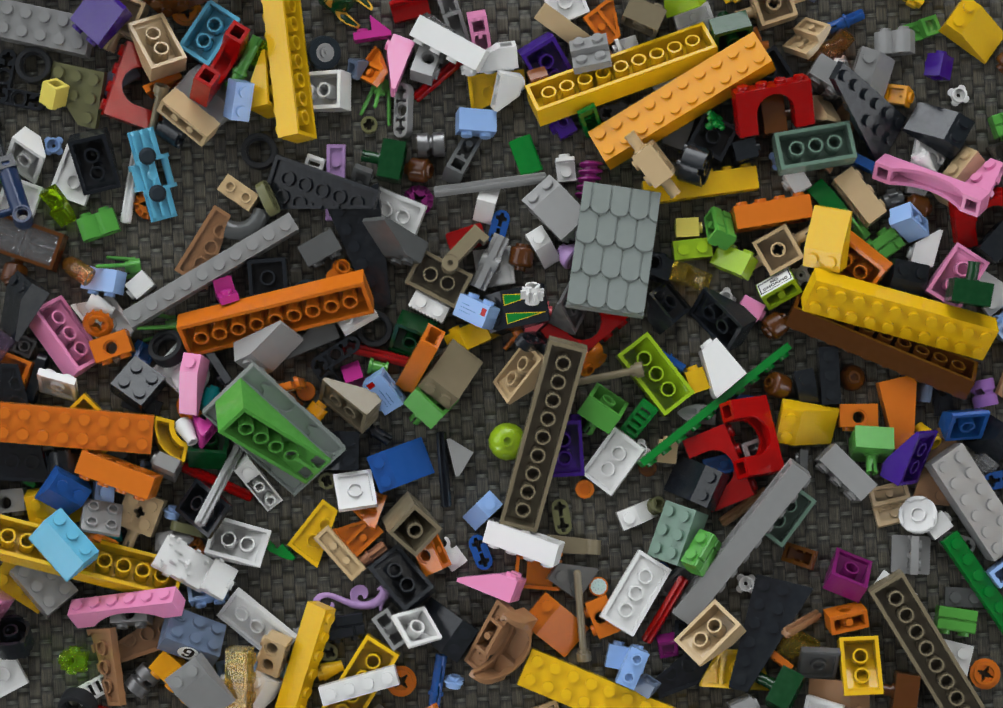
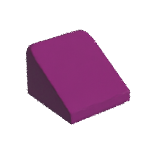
M674 632L656 635L660 659L679 655L678 644L674 641Z

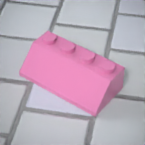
M62 295L44 303L29 324V327L62 374H70L76 378L96 364L88 342L93 340V338L85 331L83 324Z

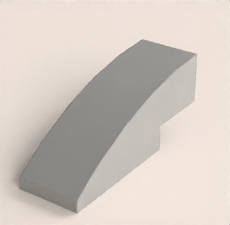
M437 0L446 29L470 41L458 1Z

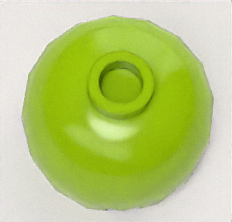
M501 423L491 431L488 439L492 454L498 459L505 461L516 459L523 430L513 423Z

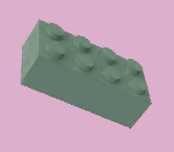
M850 120L777 132L771 138L778 176L854 164L857 159Z

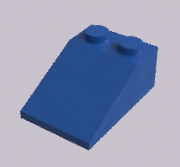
M422 437L366 457L380 493L435 473Z

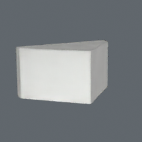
M500 189L479 192L472 220L491 225Z

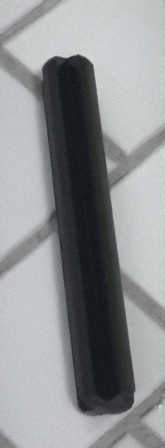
M445 431L436 433L440 497L443 508L451 507L452 505L447 434Z

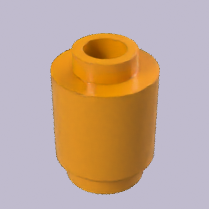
M313 400L306 408L320 421L328 413L326 410L327 406L320 400H317V402Z

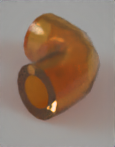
M839 29L831 39L822 44L809 60H806L814 62L821 53L834 59L844 53L855 39L848 31Z
M68 256L62 262L63 271L84 286L88 285L95 275V269L75 256Z

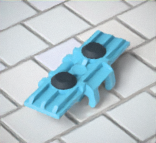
M154 127L127 133L135 165L128 166V170L132 172L135 193L143 191L151 223L177 216L170 188L178 185L177 182H174L168 159L169 152L160 153ZM161 159L167 181L165 185L160 183L155 160Z

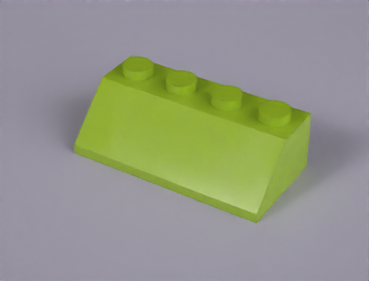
M648 331L616 356V359L624 369L631 368L630 366L634 365V363L642 361L645 377L637 378L632 375L630 377L648 400L659 409L658 412L662 417L666 416L695 393Z

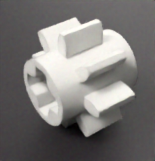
M528 282L525 284V287L522 286L520 299H525V304L536 306L540 301H543L544 288H540L539 283Z

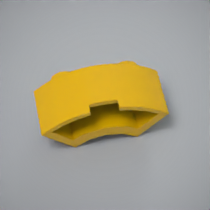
M470 323L461 328L457 325L449 329V334L443 338L447 345L454 339L469 351L500 335L492 334L488 329H482Z
M155 416L153 435L159 450L182 460L181 465H183L186 459L188 444L182 441L176 434L174 428L175 420Z

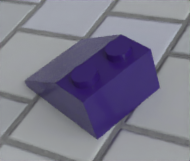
M550 31L517 50L528 70L544 66L550 77L572 69L556 38Z
M579 414L569 415L552 478L585 475L582 425Z
M919 431L912 435L886 458L881 465L882 470L879 476L897 486L917 483L938 431Z

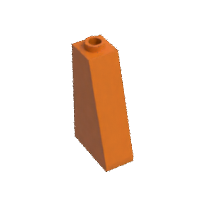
M428 323L395 384L396 386L410 393L415 390L437 352L446 333L445 331Z
M908 376L875 383L886 427L894 428V450L898 449L915 434L917 381Z

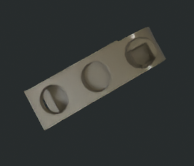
M475 224L444 256L441 263L442 271L449 275L454 274L458 269V264L478 243L484 246L489 241V236Z
M547 534V536L565 542L562 553L601 555L602 540Z

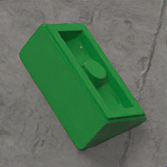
M530 134L509 141L520 175L537 173L543 170Z

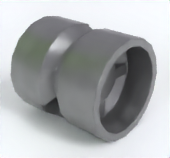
M433 132L432 135L417 133L418 158H429L432 154L434 157H445L444 132Z
M142 662L135 670L136 674H131L124 682L126 687L140 699H143L150 692V686L154 687L160 681V679L157 680L150 674L151 670L148 668L150 665Z

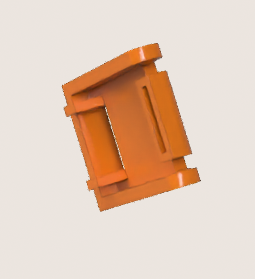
M297 376L293 377L294 381L279 384L288 393L307 388L305 378Z
M516 554L515 571L519 572L520 559H523V556ZM527 561L524 588L560 591L559 587L553 586V583L546 579L552 568L543 567L537 561Z

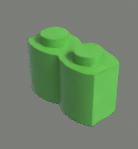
M109 206L99 208L95 214H91V212L83 213L76 220L84 243L122 231L115 209L109 208Z

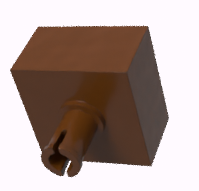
M773 94L766 97L758 107L757 120L760 140L771 139L774 133L788 131L787 120H791L790 109H785L782 94Z
M894 670L892 684H883L884 694L882 695L890 696L889 708H917L921 679L919 674Z

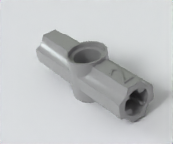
M494 232L487 250L483 252L479 260V267L471 281V286L486 292L493 275L496 274L502 262L501 257L509 243L508 238Z

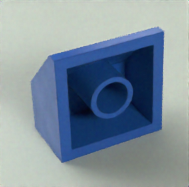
M979 408L942 411L938 425L944 441L981 439L990 416V411Z
M55 465L35 495V499L56 510L62 508L69 516L83 506L91 494L92 488L89 482Z

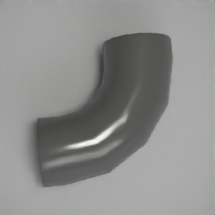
M253 207L250 217L241 222L228 220L224 231V238L241 241L265 227L271 216L267 214L266 210Z

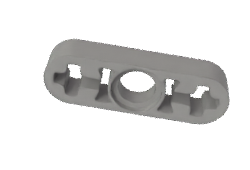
M400 83L394 97L393 132L396 137L403 139L409 138L413 132L414 89L410 84ZM403 106H406V113L402 116L401 109Z

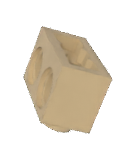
M229 174L226 175L217 188L220 193L249 213H252L253 207H256L260 202L257 193Z
M274 629L267 635H264L260 642L262 649L256 657L258 662L256 670L278 678L285 670L293 638Z

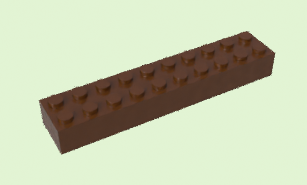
M803 292L795 296L785 326L790 327L792 330L800 331L811 338L822 340L828 345H834L847 353H853L864 360L875 362L881 367L889 368L900 375H906L920 383L928 384L956 398L966 400L975 384L978 362L946 350L804 312L801 306Z

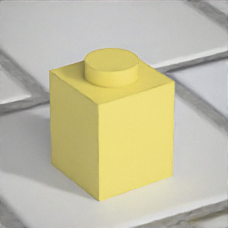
M58 78L42 81L39 102L50 110L65 107L70 86Z
M699 217L675 218V239L698 238L700 236L699 233L703 232L702 222H699Z

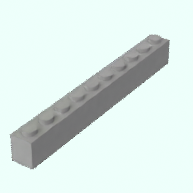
M287 213L123 310L122 313L131 328L136 330L137 326H143L212 285L213 280L227 276L247 264V260H254L299 233V228L290 213Z
M791 458L786 462L721 543L722 546L703 577L696 575L684 589L672 609V613L689 625L714 600L717 593H721L725 589L729 578H733L737 574L738 567L749 559L750 552L754 548L759 547L763 536L772 531L774 523L778 518L781 519L784 516L790 503L793 504L797 500L801 489H805L809 485L811 475L808 470Z

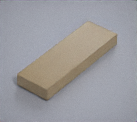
M547 3L543 4L534 19L567 43L576 37H590L588 33Z
M329 525L313 538L351 581L366 569L365 565Z

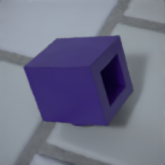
M937 50L936 53H928L925 61L924 76L932 80H950L954 58L941 50Z
M571 116L548 125L552 134H557L560 141L578 131Z

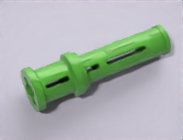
M252 34L237 66L232 68L233 72L230 78L244 80V78L248 77L247 70L263 39Z

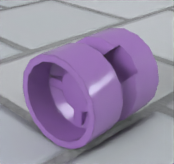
M993 377L975 381L970 393L974 394L972 398L974 409L999 404L997 393L993 392L996 388Z

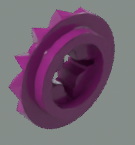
M416 185L411 186L405 191L404 196L415 200L414 193L418 197H424L421 203L428 206L425 214L430 211L433 206V195L427 187Z

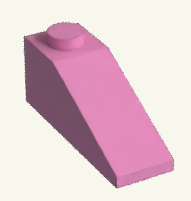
M485 9L466 12L471 42L486 50L492 45Z
M393 34L391 40H387L384 48L387 51L386 62L391 97H395L415 45L413 40L397 34Z
M183 353L179 373L180 414L198 416L210 363V360L201 354Z

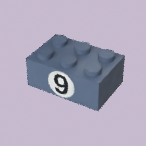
M183 610L182 616L164 618L157 649L187 660H191L202 652L211 666H213L220 657L227 625Z

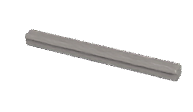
M545 172L439 185L434 186L435 197L535 185L542 182L547 176Z
M234 444L194 520L198 527L206 525L244 452L236 444Z

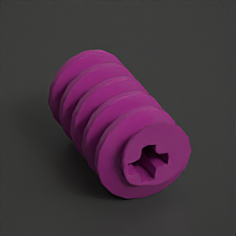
M591 160L579 163V166L583 169L579 170L578 174L583 177L577 178V181L581 184L577 185L576 189L581 192L575 193V197L582 198L584 181L596 183V181L601 180L597 173H602L603 170L599 169L598 166L604 163Z

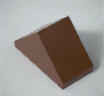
M786 542L781 560L813 570L819 552Z

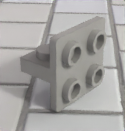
M87 499L83 504L79 529L82 532L119 537L123 505Z
M892 535L890 572L892 573L900 569L904 574L929 575L931 537Z

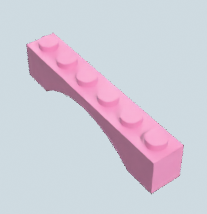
M886 153L874 165L872 175L874 180L888 185L910 186L932 192L951 202L959 211L975 217H979L988 207L991 191Z
M176 586L71 600L67 616L77 628L95 627L101 620L122 613H144L162 618L178 617L183 614L186 600Z

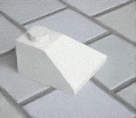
M25 126L12 137L6 154L13 153L19 174L33 184H36L46 154L41 136Z
M425 606L391 616L408 649L442 639V635Z

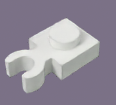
M445 536L444 539L447 545L444 548L452 564L448 567L453 572L468 560L457 545L451 548L450 540Z

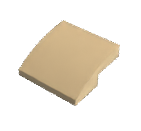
M805 17L792 28L795 35L782 45L784 52L809 60L824 43L831 30V25Z
M894 483L877 486L869 493L877 529L900 523L898 517L899 509L905 503L904 501L911 497L907 485L897 486Z

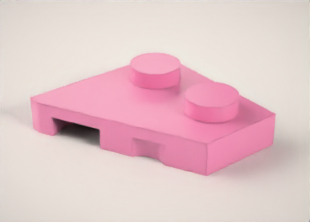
M990 158L965 182L991 191L990 197L992 198L995 194L993 191L994 186L999 185L1000 178L1003 175V162Z

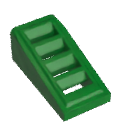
M594 103L577 111L582 131L587 138L590 137L588 131L601 124Z
M643 398L622 424L620 430L635 440L659 409ZM641 407H643L644 409H646V410H647L648 412H650L651 414L649 415L647 412H645L643 409H641Z

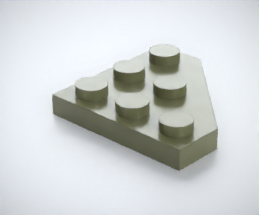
M53 61L50 79L58 78L70 86L66 107L76 123L80 126L99 129L102 111L99 107L104 98L108 72Z

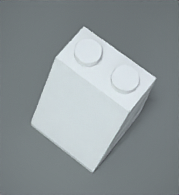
M709 338L700 345L701 350L698 354L710 386V396L714 400L747 373L717 338L713 340Z

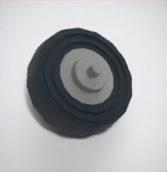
M321 35L310 41L307 47V58L311 65L317 69H331L339 62L341 49L335 39L330 36Z

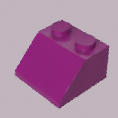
M837 547L826 572L823 589L859 603L868 588L872 561Z

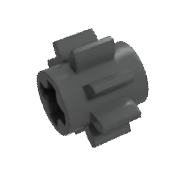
M895 187L887 189L885 191L886 195L881 196L882 201L886 204V209L905 204L902 191H896Z

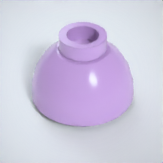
M561 244L557 249L560 263L565 269L572 267L575 244Z

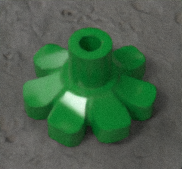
M709 109L706 112L709 122L705 124V128L710 131L715 127L723 131L725 129V124L722 121L723 118L720 115L717 116L716 112Z

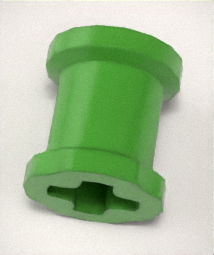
M370 358L367 374H373L382 367L388 372L390 362L383 363Z

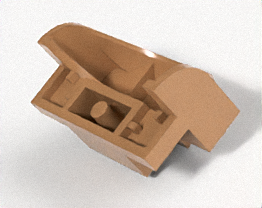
M497 599L464 659L473 668L469 676L480 683L488 685L504 680L528 656L532 643V629L538 619L524 607L515 610L506 601Z

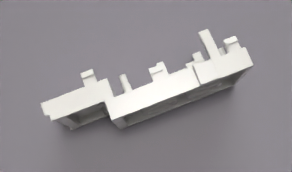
M167 535L151 566L161 571L162 575L168 578L170 576L199 593L203 591L215 599L223 601L228 590L232 589L235 583L233 580L239 570L226 564L225 560L221 558L213 560L202 554L198 548L197 550L193 549L180 537L175 539L174 535Z

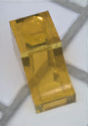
M674 261L669 280L701 291L705 286L709 288L713 275L688 263Z
M800 631L790 638H785L784 636L777 646V650L781 655H785L792 660L795 657H799L801 647H820V641Z

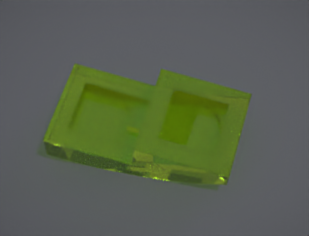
M56 184L40 192L39 196L51 208L49 214L61 227L76 220V215L71 205Z

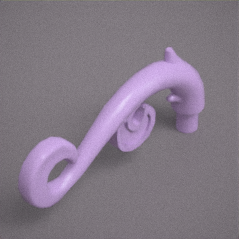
M356 585L350 591V599L334 593L322 592L317 594L313 601L331 598L353 609L370 610L379 607V611H382L389 596L379 586L377 591L380 590L375 598L369 601H360L358 596L362 595L363 599H366L369 592L368 588L364 585ZM331 602L330 606L334 608L335 604Z

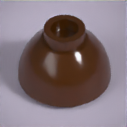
M847 365L840 370V385L847 391H856L863 386L865 374L859 366Z

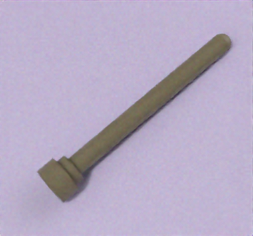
M155 83L153 88L154 96L156 97L149 127H154V131L156 130L160 114L157 112L158 106L170 89V86L164 83Z
M642 361L634 363V365L630 366L631 368L580 377L578 386L630 375L637 378L645 377Z
M575 570L573 575L579 638L576 661L589 662L592 660V655L589 648H587L581 571Z

